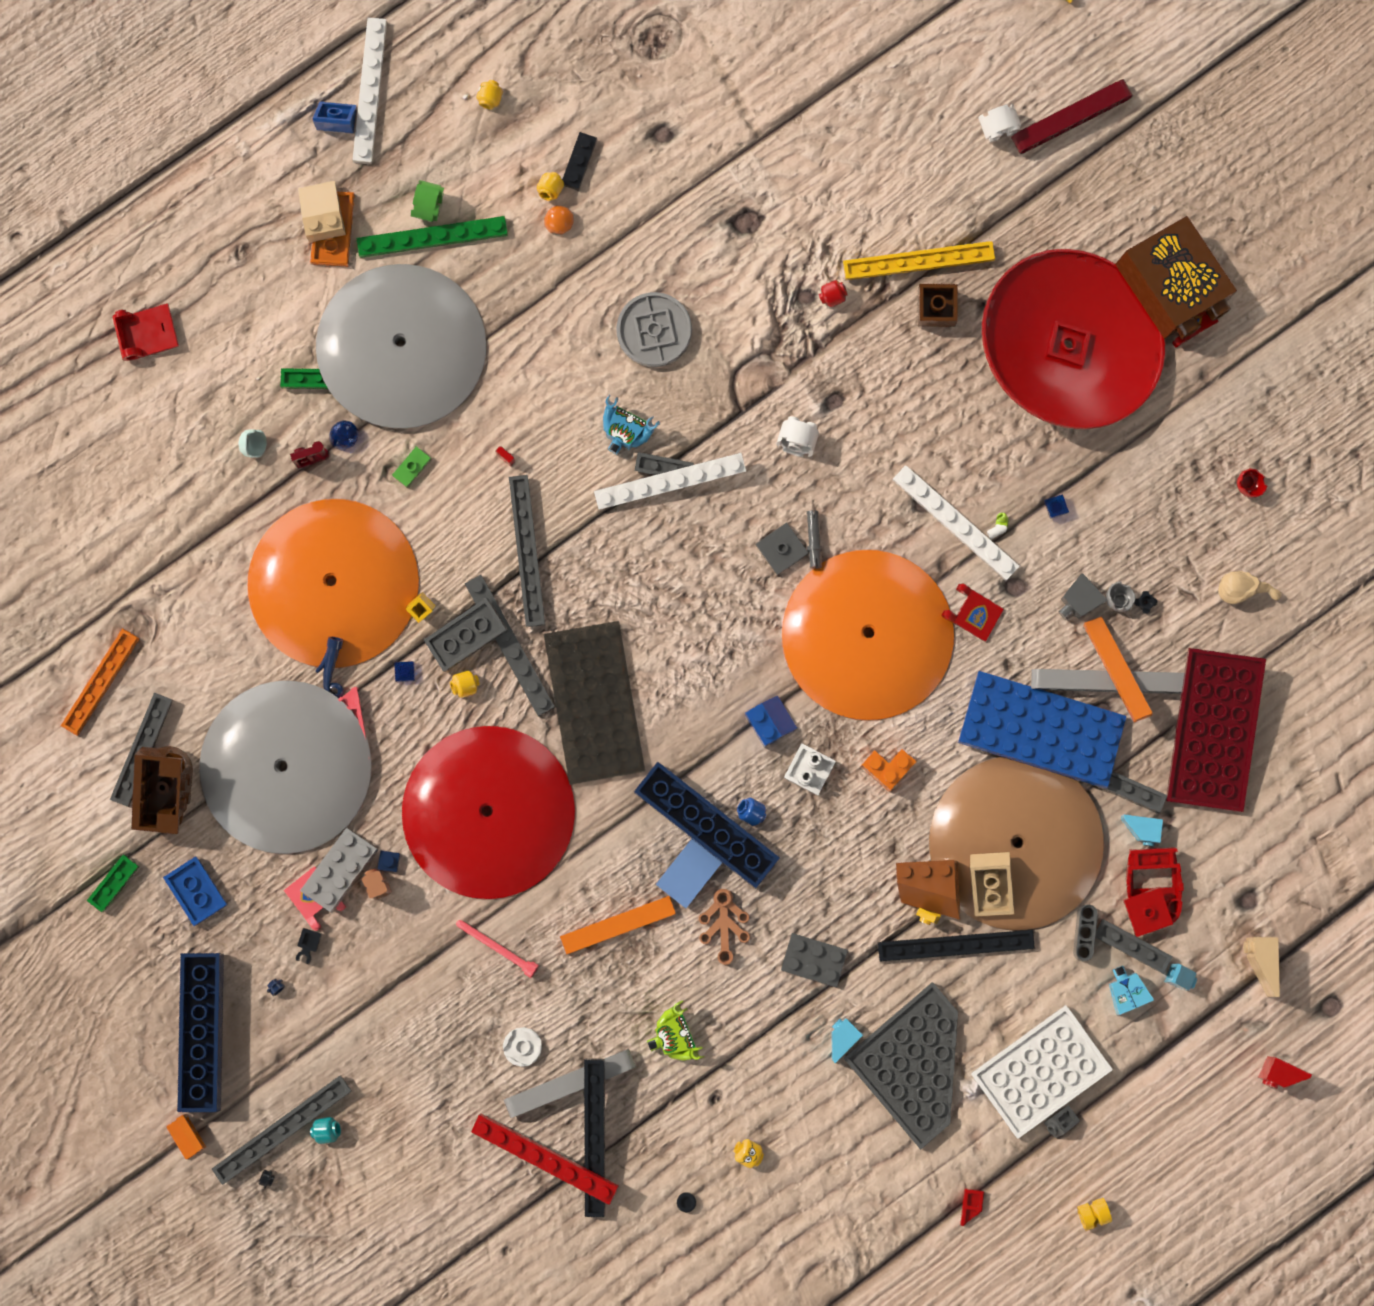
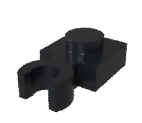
M307 928L302 929L297 944L302 950L296 955V961H300L301 956L305 955L307 957L306 964H310L312 960L310 953L311 951L317 952L322 933Z

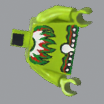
M681 1000L661 1015L655 1029L657 1037L647 1040L651 1052L662 1048L664 1054H668L671 1059L681 1061L702 1059L705 1056H700L698 1051L703 1049V1047H695L683 1013L688 1008L681 1009L680 1004L684 1002Z

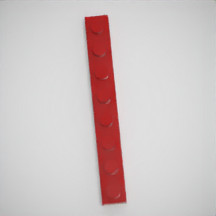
M483 1114L478 1115L471 1133L608 1205L611 1204L619 1185Z

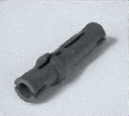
M811 510L806 512L809 539L807 551L810 556V568L814 569L815 567L817 569L822 568L819 511L815 510L813 512Z

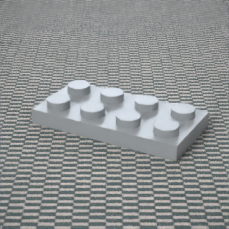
M346 828L300 891L330 913H333L378 850Z

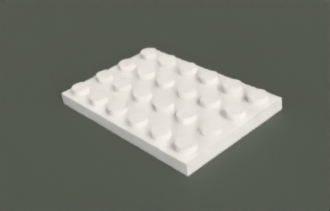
M1065 1005L977 1068L971 1075L1018 1139L1113 1069Z

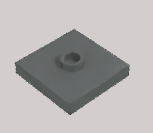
M787 522L755 544L777 576L809 554Z

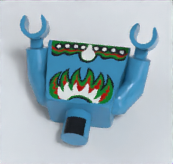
M608 395L603 415V430L606 432V437L612 440L608 450L617 455L622 446L630 450L632 447L637 448L646 443L654 429L660 425V421L653 425L652 419L654 416L646 422L618 406L614 407L618 402V397L615 398L613 403L609 400L610 395Z

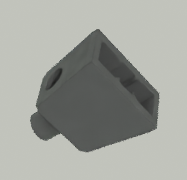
M1082 573L1061 598L1065 606L1058 612L1065 620L1072 614L1080 619L1101 606L1107 599Z

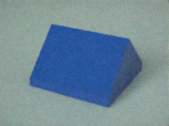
M319 102L313 116L316 130L354 133L357 105Z

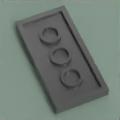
M485 598L425 638L424 641L443 672H447L508 631L490 600Z

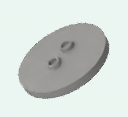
M659 292L641 294L629 301L622 309L616 327L618 342L623 352L632 361L646 367H662L675 362L687 350L692 336L691 319L686 308L674 297Z

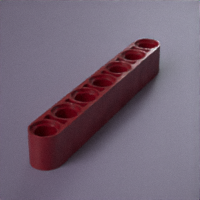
M1121 79L1018 131L1011 139L1018 152L1024 154L1131 99L1133 94L1125 80Z

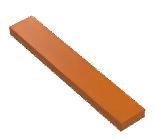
M1102 616L1085 622L1083 626L1133 722L1151 717L1153 713Z
M122 628L60 725L61 727L76 736L80 734L140 638Z
M670 896L564 934L560 938L567 955L670 917L676 913Z

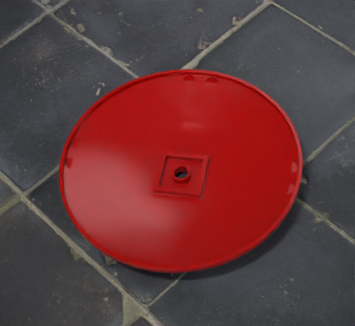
M1074 249L1047 250L1028 256L1013 265L998 280L984 308L982 342L987 362L995 379L1016 404L1045 422L1071 429H1094L1112 425L1128 417L1141 407L1150 397L1159 381L1164 365L1165 339L1115 263L1106 258ZM1064 341H1070L1073 347L1067 348Z

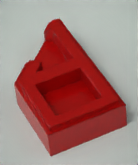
M964 1188L960 1226L966 1225L967 1222L982 1212L984 1191Z

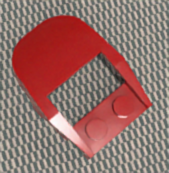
M1177 848L1129 849L1126 870L1128 898L1154 889L1134 888L1133 870L1171 868L1172 887H1161L1172 921L1173 923L1176 922L1182 911L1183 902L1181 900L1182 891H1184L1181 866L1177 862L1176 857Z

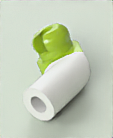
M999 513L995 527L987 531L990 539L1007 531L1009 518L1005 513Z

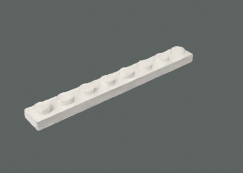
M367 19L353 163L372 164L387 27L386 19Z
M742 453L596 490L594 494L598 509L600 510L746 472Z
M906 465L893 478V481L1005 581L1019 568L1015 561Z

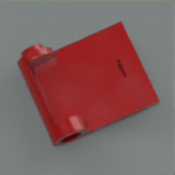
M168 303L133 314L126 310H118L112 316L123 361H132L179 347Z

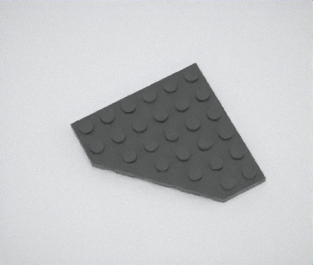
M933 982L844 1057V1060L920 1150L949 1126L951 1122L958 1011Z

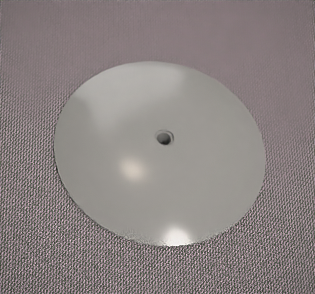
M394 264L377 267L356 276L335 294L327 305L319 323L316 337V355L319 370L327 388L345 409L364 421L382 427L413 428L430 424L447 416L457 409L471 394L481 376L485 363L486 336L482 319L475 304L458 284L443 274L429 268L410 264ZM400 340L406 342L405 345L402 347H398L396 345V343Z
M275 681L258 685L243 692L221 710L206 734L201 750L199 772L206 803L215 819L230 835L240 842L261 851L289 854L321 846L340 834L350 824L360 810L369 788L371 754L366 735L364 736L359 720L347 708L344 702L337 700L339 698L327 690L312 684L298 681ZM283 761H286L288 767L284 772H282L280 770V764Z

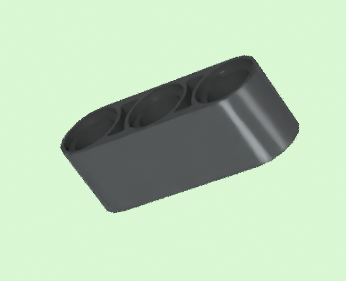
M1090 904L1081 906L1077 912L1073 954L1079 961H1088L1094 954L1098 914L1097 909ZM1085 908H1089L1092 912V916L1089 919L1083 916ZM1084 927L1090 931L1088 938H1083L1081 935V930ZM1081 947H1085L1088 950V955L1085 958L1079 955Z

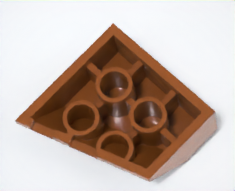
M958 861L896 863L897 885L901 903L960 920Z

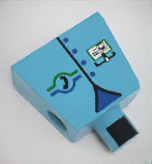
M1124 966L1112 970L1116 981L1110 983L1109 988L1117 1015L1154 1001L1137 973L1127 975Z

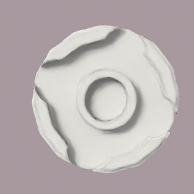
M525 1027L516 1028L505 1037L503 1051L507 1060L513 1065L520 1067L529 1066L540 1057L542 1042L538 1034L532 1029Z

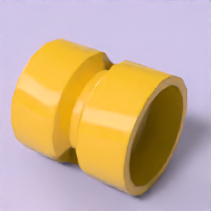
M1104 1198L1092 1201V1205L1086 1203L1077 1206V1211L1085 1231L1096 1228L1097 1224L1102 1226L1112 1222V1217Z

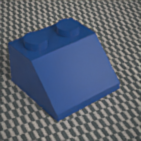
M778 695L745 712L747 720L764 748L797 729Z

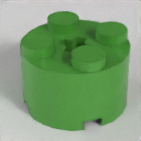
M419 180L412 203L414 209L411 210V217L430 222L438 221L440 205L438 203L442 204L444 188L438 184Z

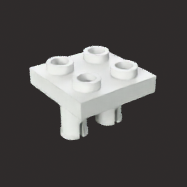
M801 744L784 778L818 796L836 761Z

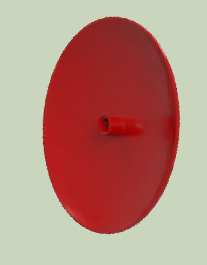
M480 726L461 730L434 745L421 758L412 771L402 802V824L405 839L414 859L422 870L444 888L459 895L477 899H497L516 895L543 880L564 855L572 836L575 820V804L571 784L556 757L544 745L529 735L499 726ZM488 806L492 807L493 812L491 816L485 817L483 809Z

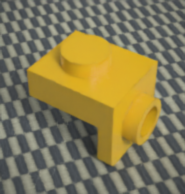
M921 908L916 913V915L921 917L919 921L928 925L931 922L937 924L941 917V914Z

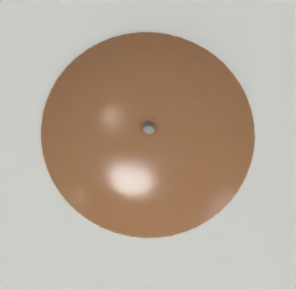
M998 757L970 768L959 776L945 791L932 818L929 834V851L931 861H958L960 910L975 920L992 927L1006 930H1029L1058 921L1084 900L1093 887L1100 871L1104 851V836L1097 809L1089 794L1078 781L1015 760ZM1015 837H1019L1022 840L1020 848H1015L1012 844ZM1010 852L1014 914L975 916L970 855Z

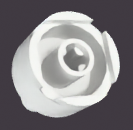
M1008 104L988 111V116L984 117L982 114L978 117L985 138L989 139L990 143L999 140L1000 136L1007 134V136L1014 135L1021 127L1014 104H1011L1010 107Z
M790 416L788 420L782 423L776 445L778 447L781 445L783 451L791 455L803 457L804 454H809L808 457L813 455L819 436L818 425L812 422H801L798 418Z

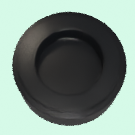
M690 1192L681 1193L677 1198L678 1209L685 1213L694 1210L696 1206L695 1196Z

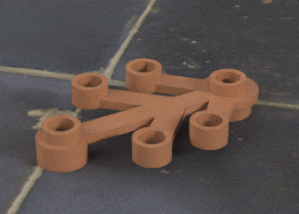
M727 889L716 891L714 903L705 913L699 916V922L706 925L710 922V917L720 908V917L706 932L700 935L699 939L701 943L708 944L711 941V937L720 928L721 951L718 953V961L723 965H728L733 960V954L729 951L728 928L738 936L740 942L746 943L750 939L749 933L743 931L728 917L727 908L738 916L737 918L740 923H746L749 920L748 913L742 911L732 902V893ZM721 895H725L727 897V901L721 902L719 900V897ZM741 914L747 915V919L745 921L740 920L739 917ZM702 915L708 916L707 922L701 921ZM746 933L748 935L747 940H741L740 935ZM702 935H708L709 940L703 942L701 939ZM727 953L729 959L723 961L721 958L722 954Z

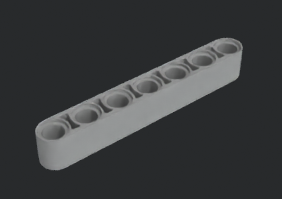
M629 1049L605 1058V1080L636 1068ZM584 1067L504 1099L510 1118L584 1089Z

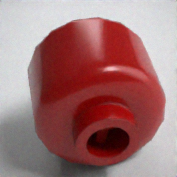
M838 280L822 285L821 293L819 294L822 304L826 303L829 307L845 302L846 296H848L844 283Z

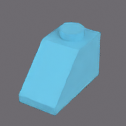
M1125 814L1121 816V821L1137 841L1143 842L1144 846L1154 847L1155 844L1161 842L1162 819Z
M1171 964L1164 982L1182 990L1190 991L1197 982L1196 972L1181 964Z
M846 1018L843 1021L841 1019L837 1020L832 1026L834 1030L831 1032L832 1061L834 1063L863 1036Z

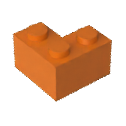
M901 749L888 763L874 750L860 767L890 792L916 761Z

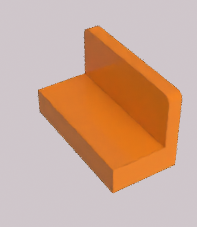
M187 1114L181 1115L174 1122L167 1125L169 1133L185 1159H189L206 1148L205 1143Z

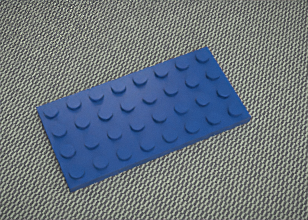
M978 671L958 743L1107 789L1126 716L1041 689H1031V686Z

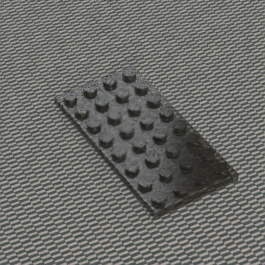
M619 621L544 634L569 785L645 772Z

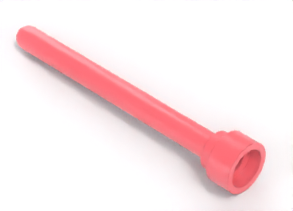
M457 921V927L521 967L522 971L525 972L524 975L529 978L533 977L539 967L538 964L533 961H524L464 921Z

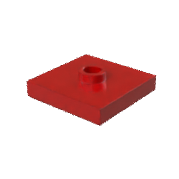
M1161 887L1123 899L1136 937L1173 925Z

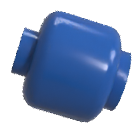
M754 798L743 799L737 807L739 819L751 826L762 823L766 818L765 805Z

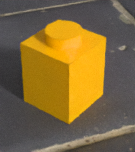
M421 592L408 604L406 610L419 623L433 611L436 605Z

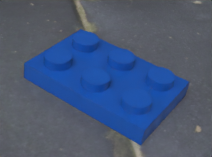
M197 856L163 877L193 926H197L228 905Z

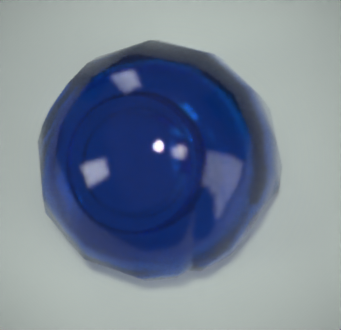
M346 420L335 423L329 433L330 443L334 448L341 451L353 447L359 437L358 428L354 423Z

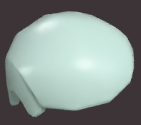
M255 429L245 430L238 442L240 452L250 458L261 457L267 446L264 432Z

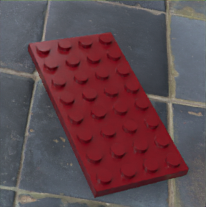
M1188 648L1166 794L1167 798L1165 801L1244 812L1266 659Z

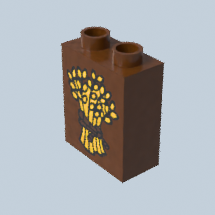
M1188 216L1126 250L1115 264L1164 339L1176 332L1181 339H1184L1201 327L1197 321L1198 319L1208 315L1211 321H1215L1232 309L1227 301L1237 290Z

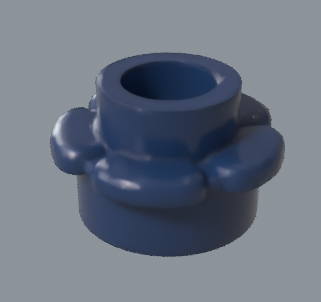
M272 980L267 985V993H271L272 996L279 994L285 988V985L282 983L283 980Z

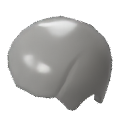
M1121 581L1112 584L1107 591V604L1115 611H1128L1135 603V593L1130 585H1124Z

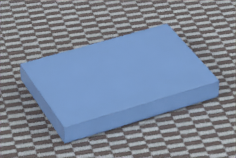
M691 839L656 885L684 908H687L722 862Z

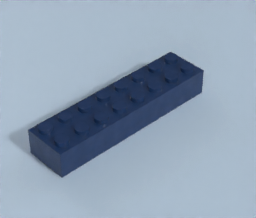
M659 762L654 765L634 791V794L716 857L754 889L759 886L780 859L779 856Z
M180 953L177 1112L221 1111L224 953Z

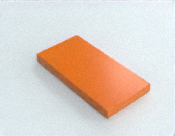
M337 191L346 235L312 242L311 264L349 266L354 192Z

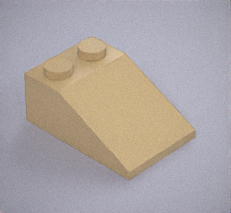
M335 181L298 188L302 220L309 243L346 235Z
M1010 852L971 854L970 869L975 916L1014 914Z
M1278 937L1246 938L1243 946L1244 953H1247V959L1267 997H1280Z

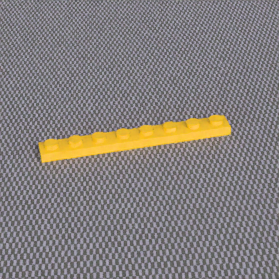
M988 241L843 260L845 281L992 262L995 260L993 242Z

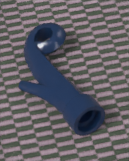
M330 636L328 637L325 656L315 672L319 673L324 668V690L340 698L344 694L343 687L338 683H331L339 651L342 649L343 639ZM331 688H336L338 693H333Z

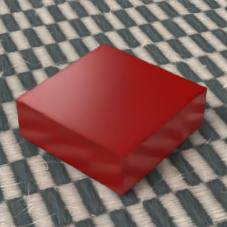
M499 446L495 450L497 456L510 467L515 463L514 457L503 447Z

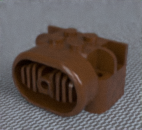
M173 746L161 748L141 747L135 754L131 830L169 834L179 833V826L183 821V813L187 810V804H190L193 778L191 759L183 750Z

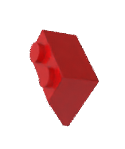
M1267 1056L1258 1078L1263 1080L1262 1084L1278 1089V1087L1285 1088L1310 1079L1312 1074L1279 1058Z

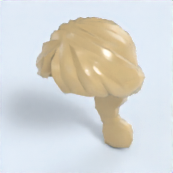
M1233 571L1225 574L1218 586L1220 598L1230 604L1243 602L1257 593L1268 592L1271 598L1276 601L1282 595L1279 590L1273 588L1269 583L1261 582L1254 575L1243 571Z

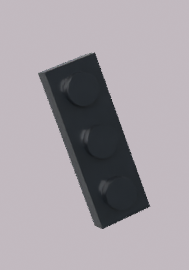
M579 132L562 179L565 187L579 191L597 143V137Z

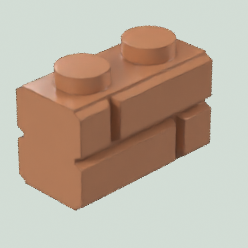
M375 868L365 872L362 881L367 888L366 891L369 898L378 900L391 894L392 890L389 883H386L388 880L384 872L378 871Z

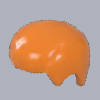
M564 206L552 207L544 217V226L550 233L562 235L568 232L574 223L572 212Z

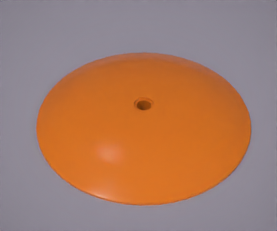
M324 499L310 502L282 516L268 529L260 540L253 554L248 573L250 607L263 634L277 649L290 658L315 667L320 665L325 656L327 641L330 636L343 639L342 649L339 651L335 668L363 663L386 650L408 625L411 614L406 608L418 596L419 588L416 559L402 531L393 521L378 510L366 504L346 499ZM333 577L336 578V584L328 586V580Z
M879 550L846 552L822 562V568L811 570L794 590L785 610L782 625V644L785 659L801 689L823 708L837 715L857 720L891 718L914 708L925 700L942 680L949 666L954 645L953 623L941 616L944 610L950 609L942 591L934 580L913 562L901 556ZM870 629L873 631L874 636L866 638L863 631Z

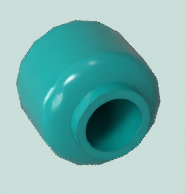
M332 1117L317 1119L310 1129V1135L318 1144L334 1143L341 1135L340 1123Z

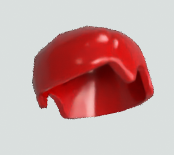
M1246 469L1240 473L1237 479V488L1245 497L1257 498L1265 493L1268 486L1264 482L1265 476L1257 469Z

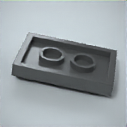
M792 933L781 971L837 987L848 950Z

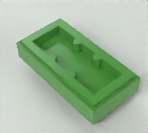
M416 446L392 476L408 488L430 462L431 458Z

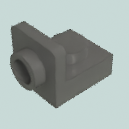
M1067 1105L1044 1123L1049 1133L1057 1138L1067 1133L1080 1120L1070 1106Z

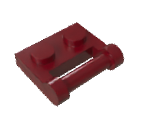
M316 441L312 447L295 449L294 453H291L290 456L292 462L299 469L326 460L329 457V452L320 441Z

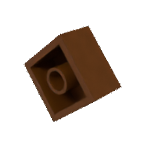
M919 284L918 327H956L958 321V284Z

